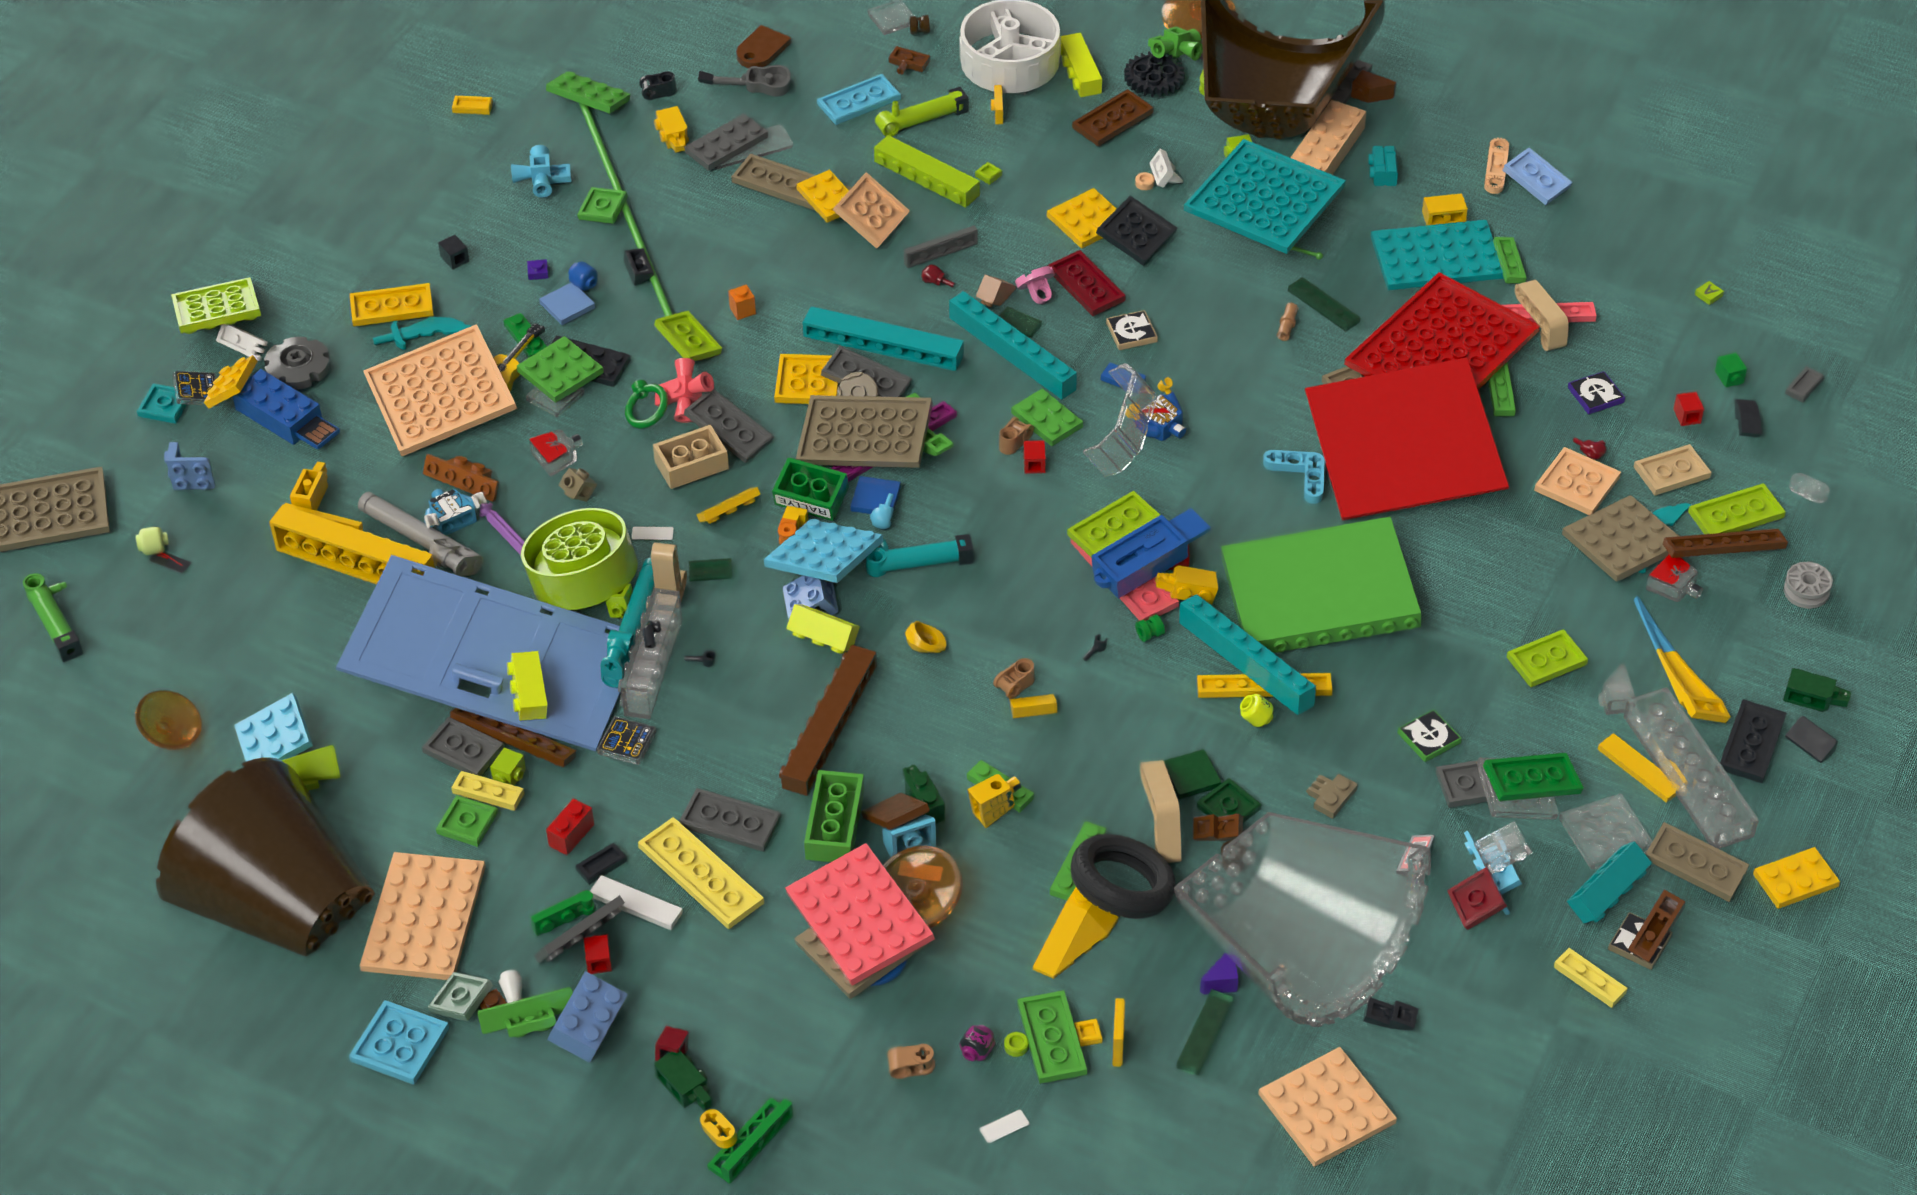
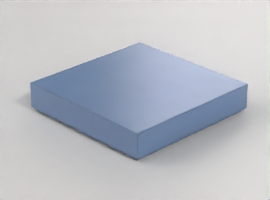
M572 283L539 299L540 304L561 325L595 309V303Z

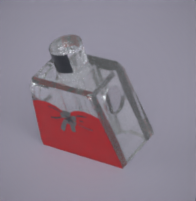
M560 429L529 439L531 454L550 477L577 460L575 448L583 445L579 434L568 438Z
M1670 555L1649 574L1646 590L1675 602H1680L1686 594L1698 599L1703 588L1695 584L1698 575L1697 570L1681 557L1672 558Z

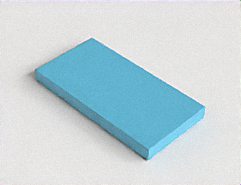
M883 74L818 98L817 105L835 125L891 104L893 101L901 100V94Z

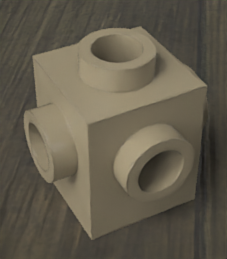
M568 468L559 486L565 491L564 494L567 497L587 502L598 484L589 477L590 474L582 468L578 470Z

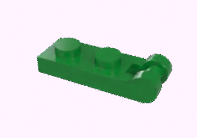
M588 890L582 891L530 916L532 930L535 935L539 936L543 933H548L564 923H569L583 914H593L595 912L593 893Z

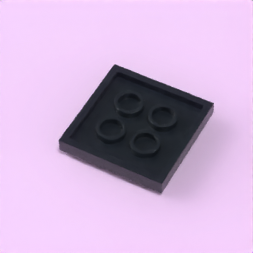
M1130 195L1097 228L1096 234L1144 266L1176 233L1177 227Z

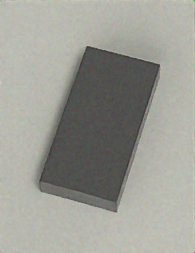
M1806 366L1786 388L1785 394L1803 403L1823 381L1824 374Z

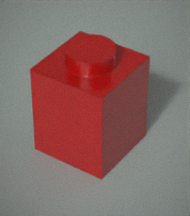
M1697 392L1676 394L1673 409L1680 425L1701 424L1704 407Z
M1045 440L1024 441V474L1045 473Z
M594 935L585 937L584 947L588 973L612 972L608 936Z

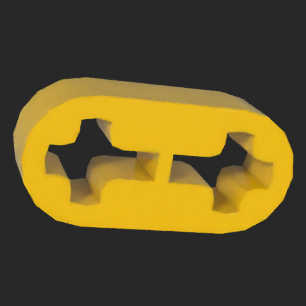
M707 1110L701 1115L700 1123L703 1131L718 1147L726 1149L736 1144L737 1134L734 1126L718 1110Z

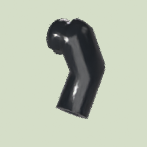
M651 620L644 626L643 639L645 648H654L656 646L654 633L661 632L660 621L652 622Z

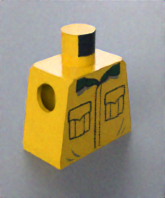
M996 774L967 789L972 812L985 828L989 827L1014 807L1013 793L1022 788L1019 780L1014 776L1005 781L999 774Z

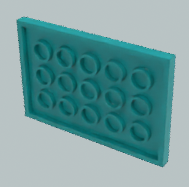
M1487 220L1371 231L1370 237L1387 290L1423 287L1438 272L1459 283L1504 279Z

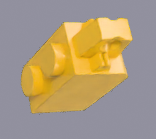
M678 106L656 111L654 125L656 130H659L661 141L665 142L667 148H672L675 153L685 151L684 147L689 142L688 128Z
M317 461L312 470H302L290 494L292 505L317 511L328 488L327 468L324 462Z
M1178 565L1174 568L1173 573H1157L1155 578L1156 588L1170 592V598L1186 600L1197 594L1212 605L1218 591L1217 576L1214 571Z

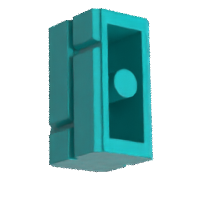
M1373 146L1372 153L1368 154V165H1372V167H1369V178H1373L1375 186H1396L1398 167L1395 147Z

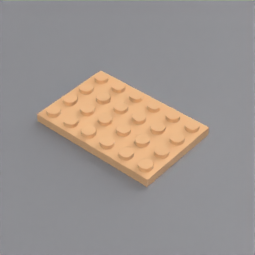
M394 852L361 959V971L448 980L452 973L457 971L486 867L485 861Z

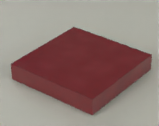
M1487 867L1447 890L1462 924L1467 930L1507 907L1490 869Z

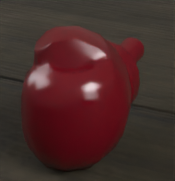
M930 264L922 271L921 278L924 283H933L938 286L944 283L951 287L955 285L954 282L945 279V273L936 265Z
M1576 437L1573 439L1574 443L1580 445V451L1593 460L1600 459L1607 452L1606 444L1603 440L1594 442L1588 439L1583 442Z

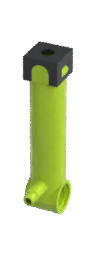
M961 87L948 90V95L901 110L899 109L898 101H893L892 113L887 110L880 112L875 118V123L885 137L887 135L892 137L904 128L951 113H955L958 116L969 112V97Z

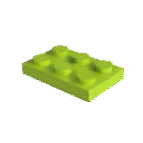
M689 311L655 320L654 326L683 358L698 361L721 354L722 347Z
M1564 629L1507 652V659L1530 688L1583 667L1588 662V658Z

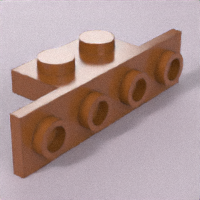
M430 454L426 455L423 469L424 475L472 494L483 492L487 500L492 502L496 500L499 481L491 479L492 470L485 468V465L469 462L463 456H456L445 461Z

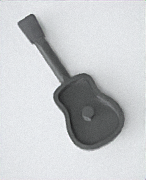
M782 65L752 66L748 68L747 73H744L741 78L714 76L713 74L699 71L698 81L711 85H746L749 92H760L778 97L789 92L791 75L790 70Z

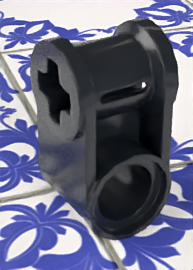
M669 71L645 75L639 80V85L643 89L642 96L646 100L670 97L677 92L675 75Z

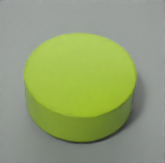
M1021 1032L1008 1034L1004 1040L1006 1053L1013 1057L1023 1056L1028 1051L1027 1036Z

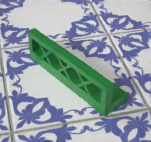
M770 1097L736 1133V1144H742L735 1151H733V1147L736 1144L730 1148H722L707 1164V1169L731 1184L793 1118V1103L786 1098L779 1103ZM771 1107L774 1108V1110L765 1118V1113ZM754 1126H758V1127L749 1135V1130H750L752 1127H754ZM726 1160V1161L721 1165V1168H719L718 1166H716L720 1161Z

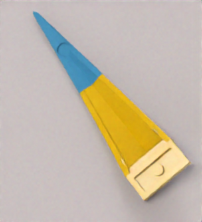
M1636 596L1634 599L1635 605L1679 703L1687 710L1691 718L1726 723L1731 716L1723 701L1685 663L1661 632L1640 598Z

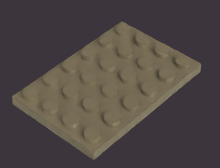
M811 395L796 460L814 465L920 468L933 405L932 398Z
M103 467L0 484V552L110 532Z

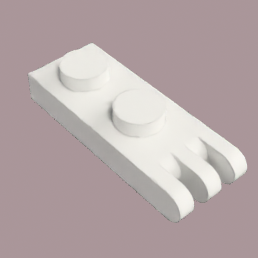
M226 324L221 325L216 339L217 342L249 357L253 355L258 361H262L263 357L258 355L257 352L263 354L265 352V349L259 347V345L267 346L268 343L238 327Z

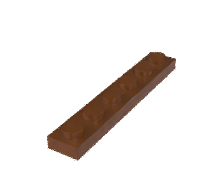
M1779 529L1665 537L1663 541V546L1672 558L1786 549L1788 541Z
M455 708L450 712V718L498 741L505 742L519 750L547 760L556 766L564 768L576 758V750L535 732L459 708Z

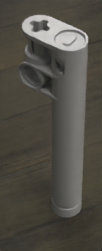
M365 492L358 501V509L428 549L429 553L433 555L435 566L449 567L458 576L474 575L482 567L483 557L438 530L432 527L427 528L424 522L372 492Z

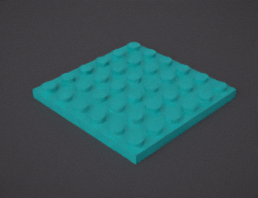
M1243 139L1184 204V211L1287 254L1342 191L1346 180Z

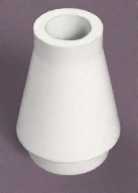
M517 970L503 972L500 975L499 984L507 1003L521 1000L522 976L519 975Z

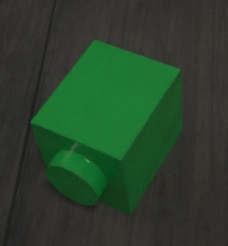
M1735 352L1719 356L1714 372L1725 388L1745 382L1747 367Z

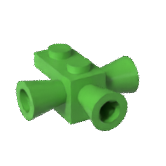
M1176 26L1164 30V36L1159 35L1148 39V46L1151 47V52L1156 58H1161L1167 53L1174 58L1185 54L1196 61L1203 53V45L1200 43L1201 36L1196 29L1187 31Z

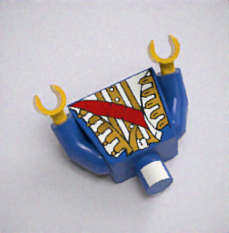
M1166 377L1164 381L1167 386L1163 384L1162 380L1158 383V389L1165 392L1166 395L1161 393L1141 410H1139L1135 403H1131L1124 410V416L1128 419H1133L1132 423L1135 429L1142 436L1156 438L1160 441H1165L1172 434L1180 439L1186 433V428L1182 426L1183 411L1174 391L1171 392L1170 390L1173 381L1171 378Z

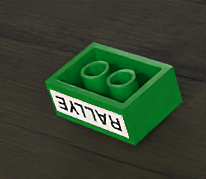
M788 457L772 490L774 503L785 508L788 505L807 509L810 515L834 521L849 489L847 473Z

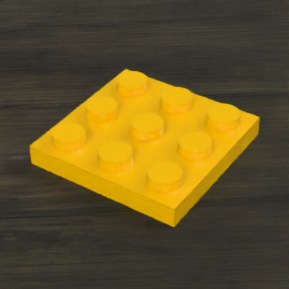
M1092 188L1047 210V217L1082 249L1102 239L1101 236L1096 234L1097 228L1117 208L1095 188Z
M780 354L774 395L775 403L809 404L811 395L837 396L839 383L821 376L822 369L832 355Z

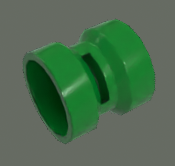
M1157 614L1150 616L1148 620H1139L1135 623L1136 632L1142 642L1151 640L1153 636L1159 637L1165 633L1164 624Z

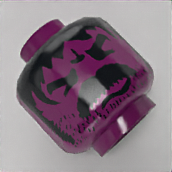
M984 1025L971 1026L959 1043L962 1055L969 1061L985 1060L995 1046L993 1032Z

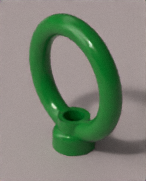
M637 380L631 386L633 394L627 401L625 417L631 426L643 429L656 424L663 417L668 407V395L660 385L647 384L645 380ZM649 392L657 393L660 397V405L657 411L646 420H637L633 415V409L638 399L646 398Z

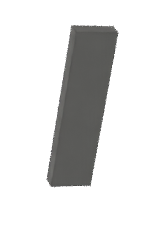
M974 225L904 249V265L906 268H910L978 244V229Z

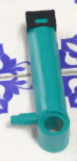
M970 534L957 535L953 541L890 550L886 540L883 539V542L879 545L880 547H877L866 557L867 573L872 577H881L888 571L958 562L959 566L974 564V548Z

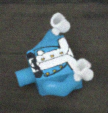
M436 489L432 492V498L428 501L429 508L425 512L424 523L427 528L436 526V529L445 535L477 522L475 508H479L481 504L487 503L484 493L479 492L470 497L460 494L455 489L445 493L442 489Z

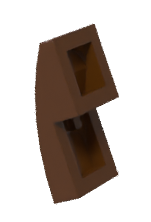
M1214 814L1193 817V840L1223 841L1243 838V816L1240 814L1217 817Z

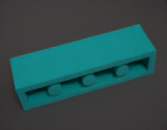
M1635 841L1625 844L1566 902L1583 924L1590 921L1598 922L1606 915L1604 911L1619 902L1618 897L1633 888L1632 883L1647 873L1646 869L1652 862Z

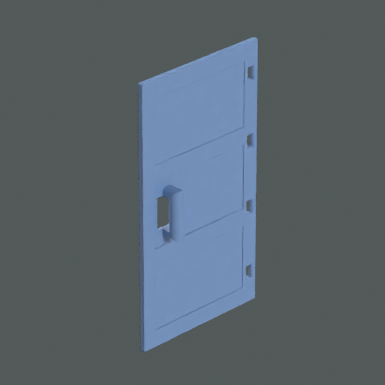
M391 555L344 649L336 670L596 751L643 641V633L640 634L622 686L617 688L609 687L602 682L600 667L602 659L607 657L609 634L605 633V630L612 629L618 631L620 626ZM412 569L423 571L424 575L413 573ZM477 588L489 592L488 595L477 593ZM541 608L553 612L552 616L541 613ZM538 651L548 705L546 719L519 721L518 712H514L513 709L515 694L510 692L512 675L508 676L507 662H511V653ZM461 680H467L491 688L489 698L458 689Z

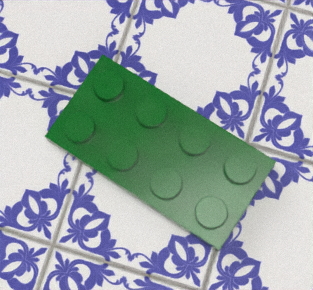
M1567 753L1485 760L1483 768L1499 801L1581 794L1584 789Z

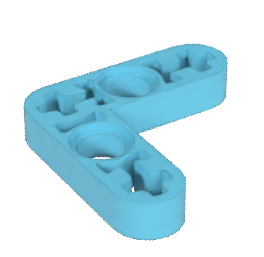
M1269 450L1264 453L1263 466L1266 469L1305 473L1304 499L1311 504H1317L1322 501L1325 461L1323 455L1316 452ZM1295 459L1298 460L1299 463L1292 464L1289 462V460ZM1313 462H1317V468H1313ZM1310 476H1317V477H1319L1320 479H1318V480H1311L1309 477H1310ZM1312 488H1316L1315 494H1312Z

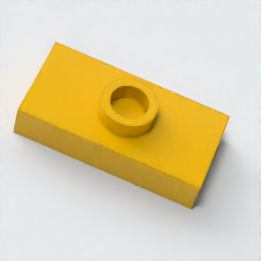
M994 85V99H991V111H995V124H1003L1002 85Z

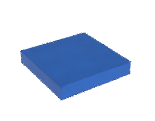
M859 476L850 506L851 511L871 514L875 508H879V504L885 505L889 493L894 495L890 507L895 509L901 482Z

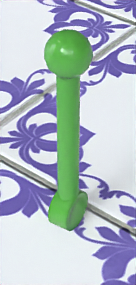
M1294 246L1291 249L1314 256L1318 260L1323 257L1321 252L1315 253Z

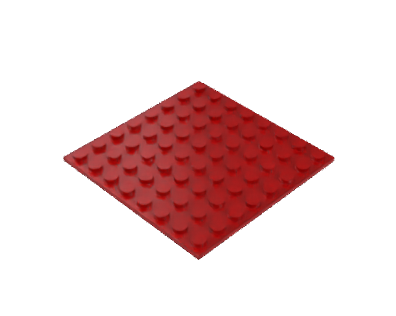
M1467 357L1305 388L1341 520L1509 489Z

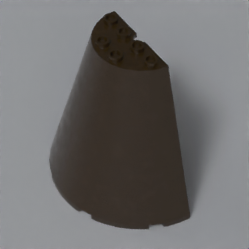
M262 757L241 763L243 768L235 772L229 769L214 779L189 803L187 807L190 811L183 821L177 819L167 836L159 856L157 869L160 871V876L156 879L157 893L159 898L165 902L308 957L312 952L317 951L326 939L338 931V924L342 920L352 919L363 905L368 904L375 895V892L297 772L290 765L277 758Z

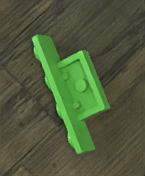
M566 987L479 1010L477 1014L483 1034L506 1028L509 1038L523 1037L527 1033L537 1030L546 1031L555 1025L554 1015L562 1013L573 994L572 988Z

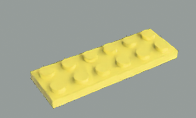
M674 817L638 842L639 849L728 930L764 904V898Z

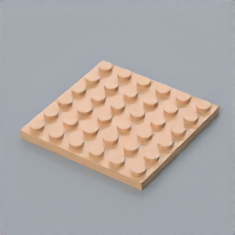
M477 324L363 371L401 457L517 409L514 399Z

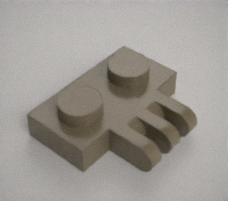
M1340 774L1333 781L1323 775H1319L1306 792L1309 796L1317 799L1314 802V809L1333 819L1356 792L1358 784Z

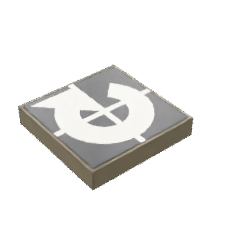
M1629 912L1611 940L1608 950L1652 970L1671 939L1673 932H1669L1648 963L1628 951L1629 946L1645 922V919Z

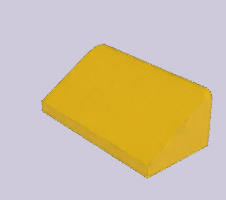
M1054 694L1009 699L1013 718L1057 713V701Z

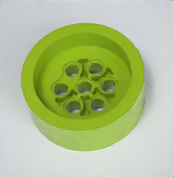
M601 508L573 510L546 521L528 536L521 550V559L536 598L541 602L567 610L591 607L610 599V596L618 594L631 582L638 568L637 556L625 522L618 514Z

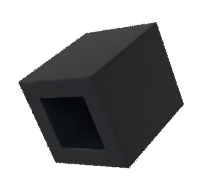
M456 235L438 242L440 257L452 270L469 262L467 246Z

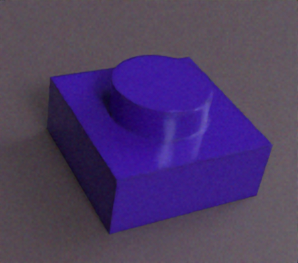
M547 259L527 261L528 280L548 278Z

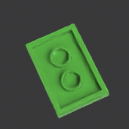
M1043 388L1011 407V413L1019 418L1021 422L1027 425L1032 424L1034 426L1033 432L1050 446L1056 445L1083 428V421Z

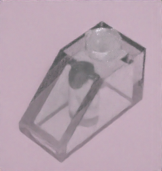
M1621 664L1604 683L1602 693H1599V704L1604 707L1606 715L1633 712L1636 698L1625 664Z

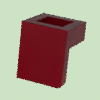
M666 1025L655 1043V1061L661 1059L666 1051L687 1053L689 1031Z

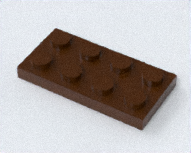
M1127 89L1073 121L1072 128L1096 146H1100L1153 114L1154 107Z

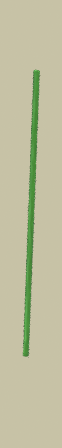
M579 103L614 190L622 191L589 107ZM626 200L622 211L637 248H644L653 269L654 276L650 280L665 317L673 315Z

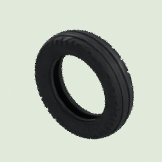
M1099 834L1084 840L1072 856L1071 877L1076 888L1088 901L1106 912L1124 918L1144 919L1161 913L1173 899L1176 883L1171 866L1161 854L1139 840L1136 841V839L1124 837V835ZM1113 861L1127 865L1141 873L1148 880L1152 889L1133 891L1121 888L1105 879L1098 872L1094 863Z

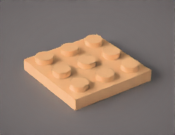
M867 172L833 208L834 212L876 249L910 212L908 208Z
M1564 447L1536 483L1534 491L1587 515H1591L1619 480L1621 472Z

